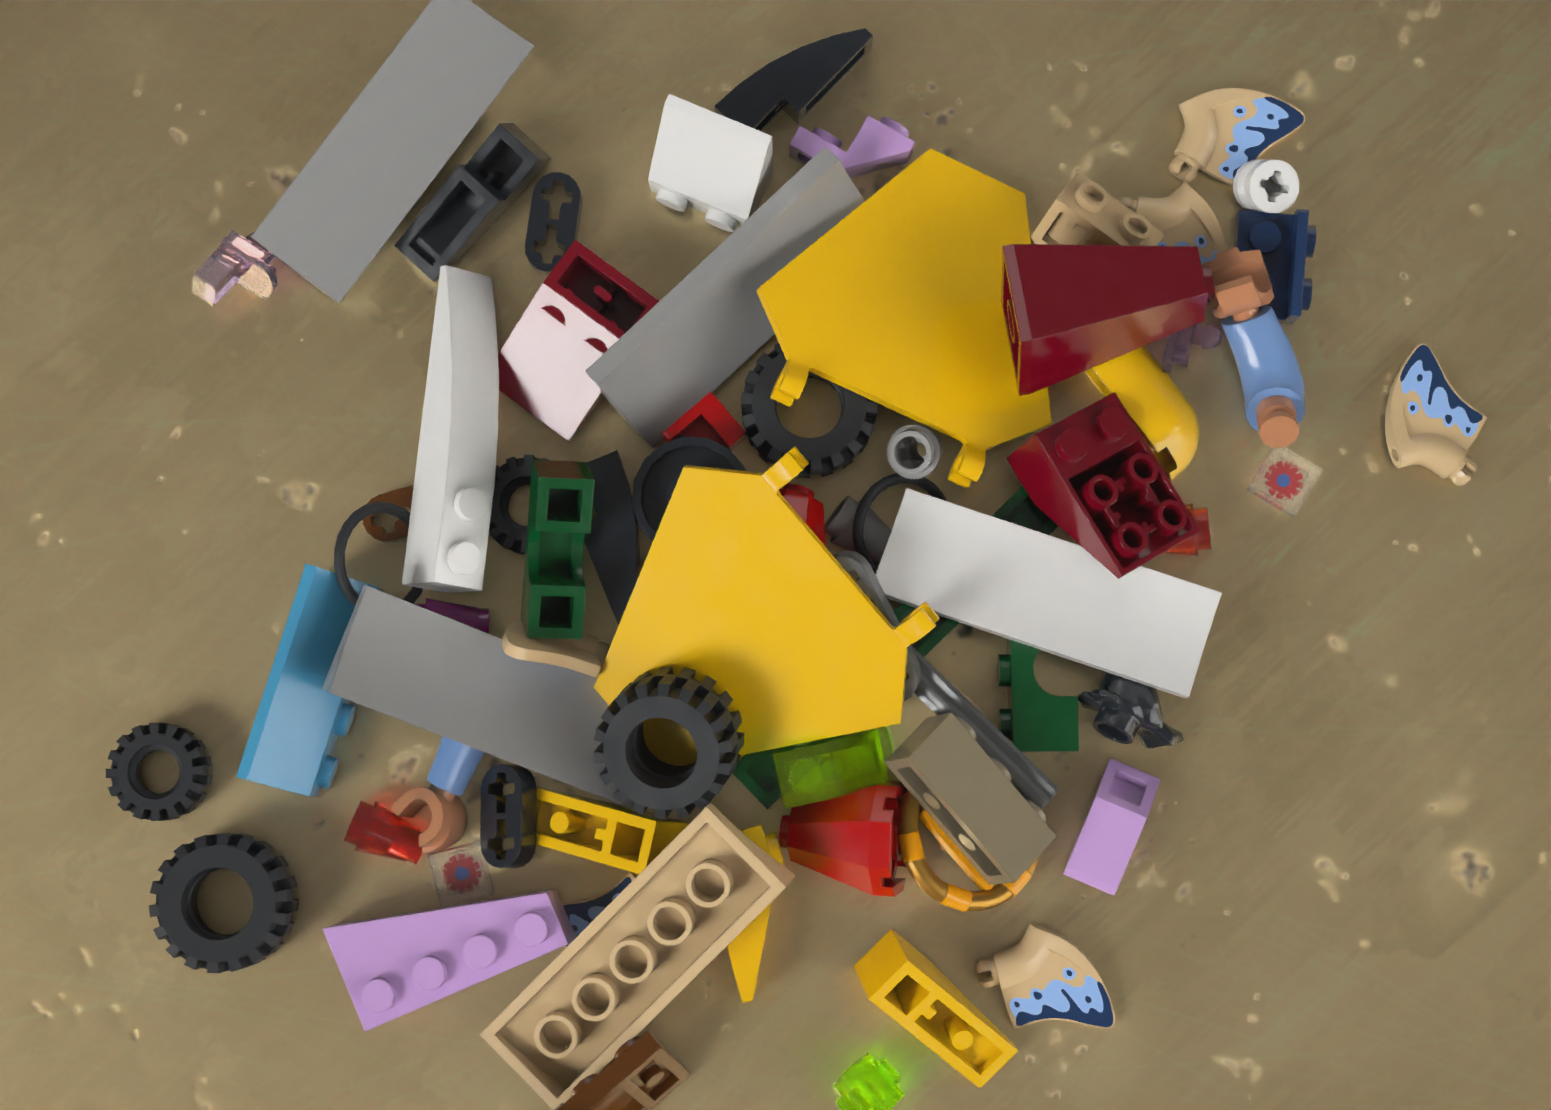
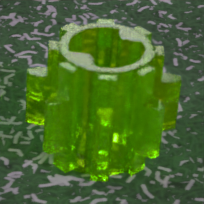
M868 1052L846 1069L832 1084V1088L839 1095L835 1104L840 1110H891L904 1096V1092L897 1085L901 1080V1076L884 1057L877 1062Z

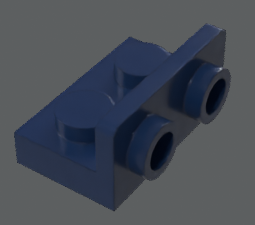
M1297 209L1294 214L1239 210L1236 213L1233 248L1237 247L1240 252L1261 251L1274 293V298L1266 305L1272 307L1280 324H1293L1301 316L1302 310H1309L1312 299V279L1304 278L1306 257H1313L1316 245V226L1308 225L1309 210Z

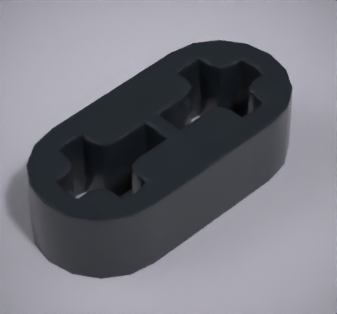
M552 172L541 177L536 183L532 194L525 240V254L531 267L539 274L545 276L550 274L578 237L582 194L577 182L571 176L561 172ZM556 186H564L566 196L572 198L571 203H562L558 220L551 219L552 208L550 202L543 199L544 195L553 194ZM549 229L557 230L556 243L559 248L565 251L563 255H554L552 263L546 264L542 254L535 250L537 246L546 245Z
M508 764L495 765L486 772L481 784V852L486 862L493 867L510 869L524 867L531 861L536 849V781L527 768ZM514 783V794L503 795V785ZM514 838V849L503 850V839Z

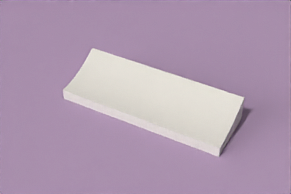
M906 488L886 548L875 574L888 599L915 608L926 601L939 616L1185 699L1190 696L1222 594L1221 592L1143 566L1118 579L1080 545Z

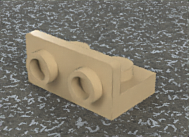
M1077 173L1056 198L1030 239L1034 244L1157 246L1164 235L1150 224L1145 217L1135 213L1107 193L1101 185L1092 182L1083 174Z

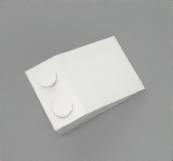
M668 94L663 108L648 177L650 191L657 193L656 201L671 209L684 212L687 206L706 213L704 220L711 225L725 231L734 232L736 226L739 227L758 209L773 174L772 136Z

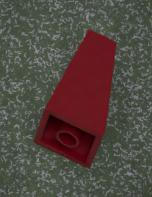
M1003 245L1001 304L1019 396L1032 394L1204 321L1207 299H1214L1215 286L1211 267H1202L1198 247Z

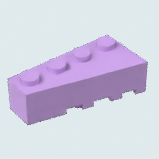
M556 888L338 923L323 928L364 1031H368L568 945L576 938Z

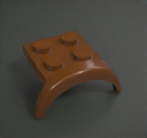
M647 1031L643 1036L634 1037L625 1042L616 1051L613 1062L599 1074H591L581 1080L574 1087L571 1093L572 1097L567 1102L558 1105L554 1110H651L691 1074L675 1055Z

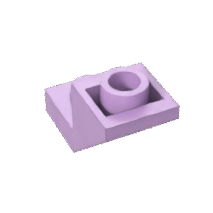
M868 115L847 152L840 149L842 142L831 133L815 127L810 132L799 126L789 143V157L805 165L821 149L826 147L839 158L849 177L853 178L907 163L913 154L915 141L908 138L910 132L898 122L887 117H882L879 122Z
M1110 758L1103 772L1090 810L1077 835L1063 875L1114 896L1144 827L1161 779Z

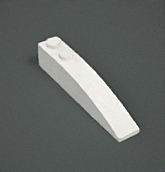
M448 265L440 266L402 585L445 593L481 591L483 586L496 471L499 368L492 277Z

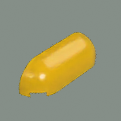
M1143 346L1084 371L1103 397L1113 392L1116 393L1169 480L1171 481L1188 466L1196 452L1199 440L1198 420L1192 405L1147 347Z

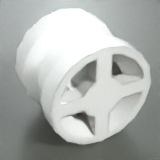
M1253 159L1244 163L1237 170L1233 179V192L1236 201L1244 209L1264 213H1280L1287 210L1295 202L1299 193V179L1293 167L1282 160ZM1269 177L1273 180V183L1275 185L1270 184V181L1268 179Z

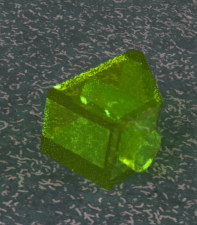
M877 728L811 742L802 746L770 751L781 804L785 809L858 792L862 788L889 781Z

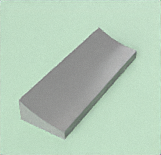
M431 0L250 238L333 301L340 303L535 45L499 22L471 0Z
M826 147L821 149L585 370L618 414L652 448L663 440L661 434L709 392L713 393L775 334L756 290L865 201L839 158Z
M363 585L322 689L620 805L633 808L635 802L628 797L621 803L613 796L618 789L614 782L607 785L604 784L600 773L606 767L605 763H595L594 751L601 744V742L594 740L596 728L603 721L601 716L609 706L594 688L597 680L596 677L556 665L512 658L504 653L501 638L370 586Z

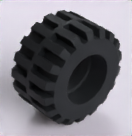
M775 344L772 352L768 355L764 352L756 360L755 368L753 371L749 370L745 379V388L741 397L743 425L751 446L755 447L758 451V456L766 463L769 461L772 464L777 462L795 446L809 462L804 470L799 473L798 478H810V475L821 474V477L833 474V471L840 467L844 469L866 447L873 432L878 403L808 371L807 378L821 380L829 384L838 393L841 401V415L836 426L830 432L819 437L805 438L789 432L778 418L777 401L770 398L774 385L787 362L780 344Z
M673 666L661 667L655 675H652L649 670L639 675L633 683L630 682L601 716L603 721L596 728L594 740L601 742L594 751L595 763H605L606 767L600 773L601 779L605 785L614 782L618 789L613 796L621 803L626 797L634 801L633 811L643 815L648 808L655 809V818L667 819L673 810H675L678 818L689 816L696 806L701 810L710 804L714 796L720 793L737 767L741 758L738 752L744 745V733L737 732L738 727L742 723V718L739 710L729 712L727 707L733 701L732 697L726 690L718 695L712 689L717 681L708 675L700 682L694 679L696 670L686 667L678 675H674ZM652 718H666L682 725L695 742L697 761L685 766H675L659 760L651 753L645 743L643 722Z
M243 833L204 835L194 838V841L191 843L182 844L173 851L175 856L172 859L164 860L158 871L163 873L160 880L152 882L150 893L156 894V904L149 905L150 917L157 916L159 927L153 930L158 940H167L170 946L166 951L173 958L181 956L186 960L184 965L194 970L204 968L207 969V973L233 972L265 960L266 956L276 952L283 945L281 940L286 934L291 933L295 922L291 921L293 912L298 911L299 899H294L293 888L298 886L295 876L289 877L285 869L289 866L288 862L283 856H276L272 852L273 846L265 841L254 840V836ZM220 869H228L238 873L247 882L253 896V910L248 923L241 931L230 935H222L210 929L202 920L197 906V896L202 882L211 872Z

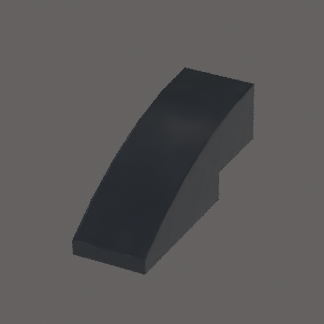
M864 28L833 35L802 46L768 63L738 84L715 105V113L761 132L782 111L799 124L870 52L873 35Z
M499 123L467 164H460L394 246L432 281H437L439 279L440 266L448 265L452 267L508 210L552 158L514 123Z
M616 450L587 462L595 479L593 507L597 517L592 519L591 533H585L584 543L619 626L639 577L640 546L638 522L632 506V490L621 457Z

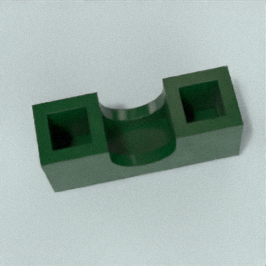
M532 459L521 604V620L527 638L582 639L586 585L583 578V544L585 533H591L595 484L594 476L587 462Z
M1006 638L1007 654H998L997 681L998 687H1007L1008 709L998 710V730L1021 752L1079 751L1078 696H1055L1044 691L1037 683L1033 670L1034 661L1040 649Z

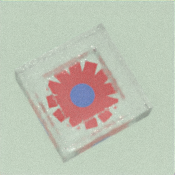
M1271 447L1246 490L1287 515L1294 517L1297 515L1323 470L1286 447Z
M480 840L448 848L442 852L428 854L427 858L440 907L458 905L495 894L488 862H486L481 852Z

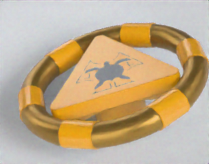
M907 789L898 816V842L907 870L917 885L939 904L963 912L983 911L997 907L1014 898L1029 882L1038 864L1039 857L1016 882L996 884L995 886H993L994 884L989 885L926 810L921 809L920 803ZM918 820L935 837L939 847L946 853H949L980 891H969L946 883L932 871L925 860L918 830Z

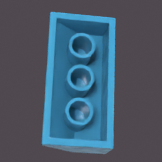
M305 564L236 776L238 778L309 797H318L321 788L329 789L334 780L339 761L338 758L332 756L338 735L342 737L347 736L355 714V706L350 705L349 700L322 689L355 608L343 594L334 572ZM348 577L358 595H360L363 585L385 592V590Z

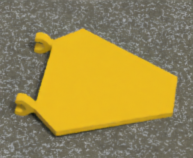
M932 148L923 153L756 290L787 360L774 385L770 398L790 407L794 398H800L809 371L962 442L963 446L952 464L947 480L964 488L969 487L971 480L976 482L979 480L986 461V450L1049 427L1052 424L1048 387L1029 395L1019 396L1001 304L1003 245L1031 244L1025 193Z
M795 446L764 473L685 465L594 688L610 705L630 682L633 683L639 675L649 670L652 675H655L661 667L673 666L674 675H678L686 667L696 670L694 679L700 682L708 675L717 681L712 689L718 695L726 690L732 697L733 701L727 707L729 712L737 710L740 712L742 723L738 727L737 732L744 733V745L738 752L739 755L901 724L903 719L908 646L924 637L936 627L935 623L940 617L925 601L897 626H892L779 492L780 488L790 482L809 464ZM652 718L643 722L645 743L651 753L659 760L675 766H685L697 761L695 742L682 725L666 718Z

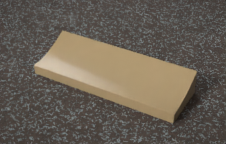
M710 803L479 1035L554 1110L558 1105L567 1102L572 1097L571 1093L574 1087L581 1080L591 1074H598L614 1058L616 1051L625 1042L636 1037L789 885L795 875L750 840Z

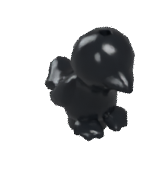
M1105 672L1098 689L1092 692L1083 691L1078 695V701L1083 707L1098 712L1092 723L1094 729L1112 741L1131 744L1137 734L1146 748L1176 746L1184 740L1182 732L1170 727L1163 721L1160 699L1156 688Z

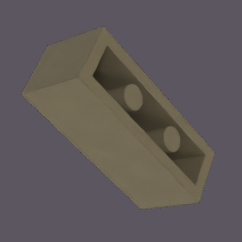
M952 712L927 717L884 763L989 885L1016 882L1057 836L1045 823L1046 816L1041 808L1033 801L1024 798L1010 782L1012 778L1007 768L998 760L989 757L975 741L977 738L976 733L965 720L954 716Z

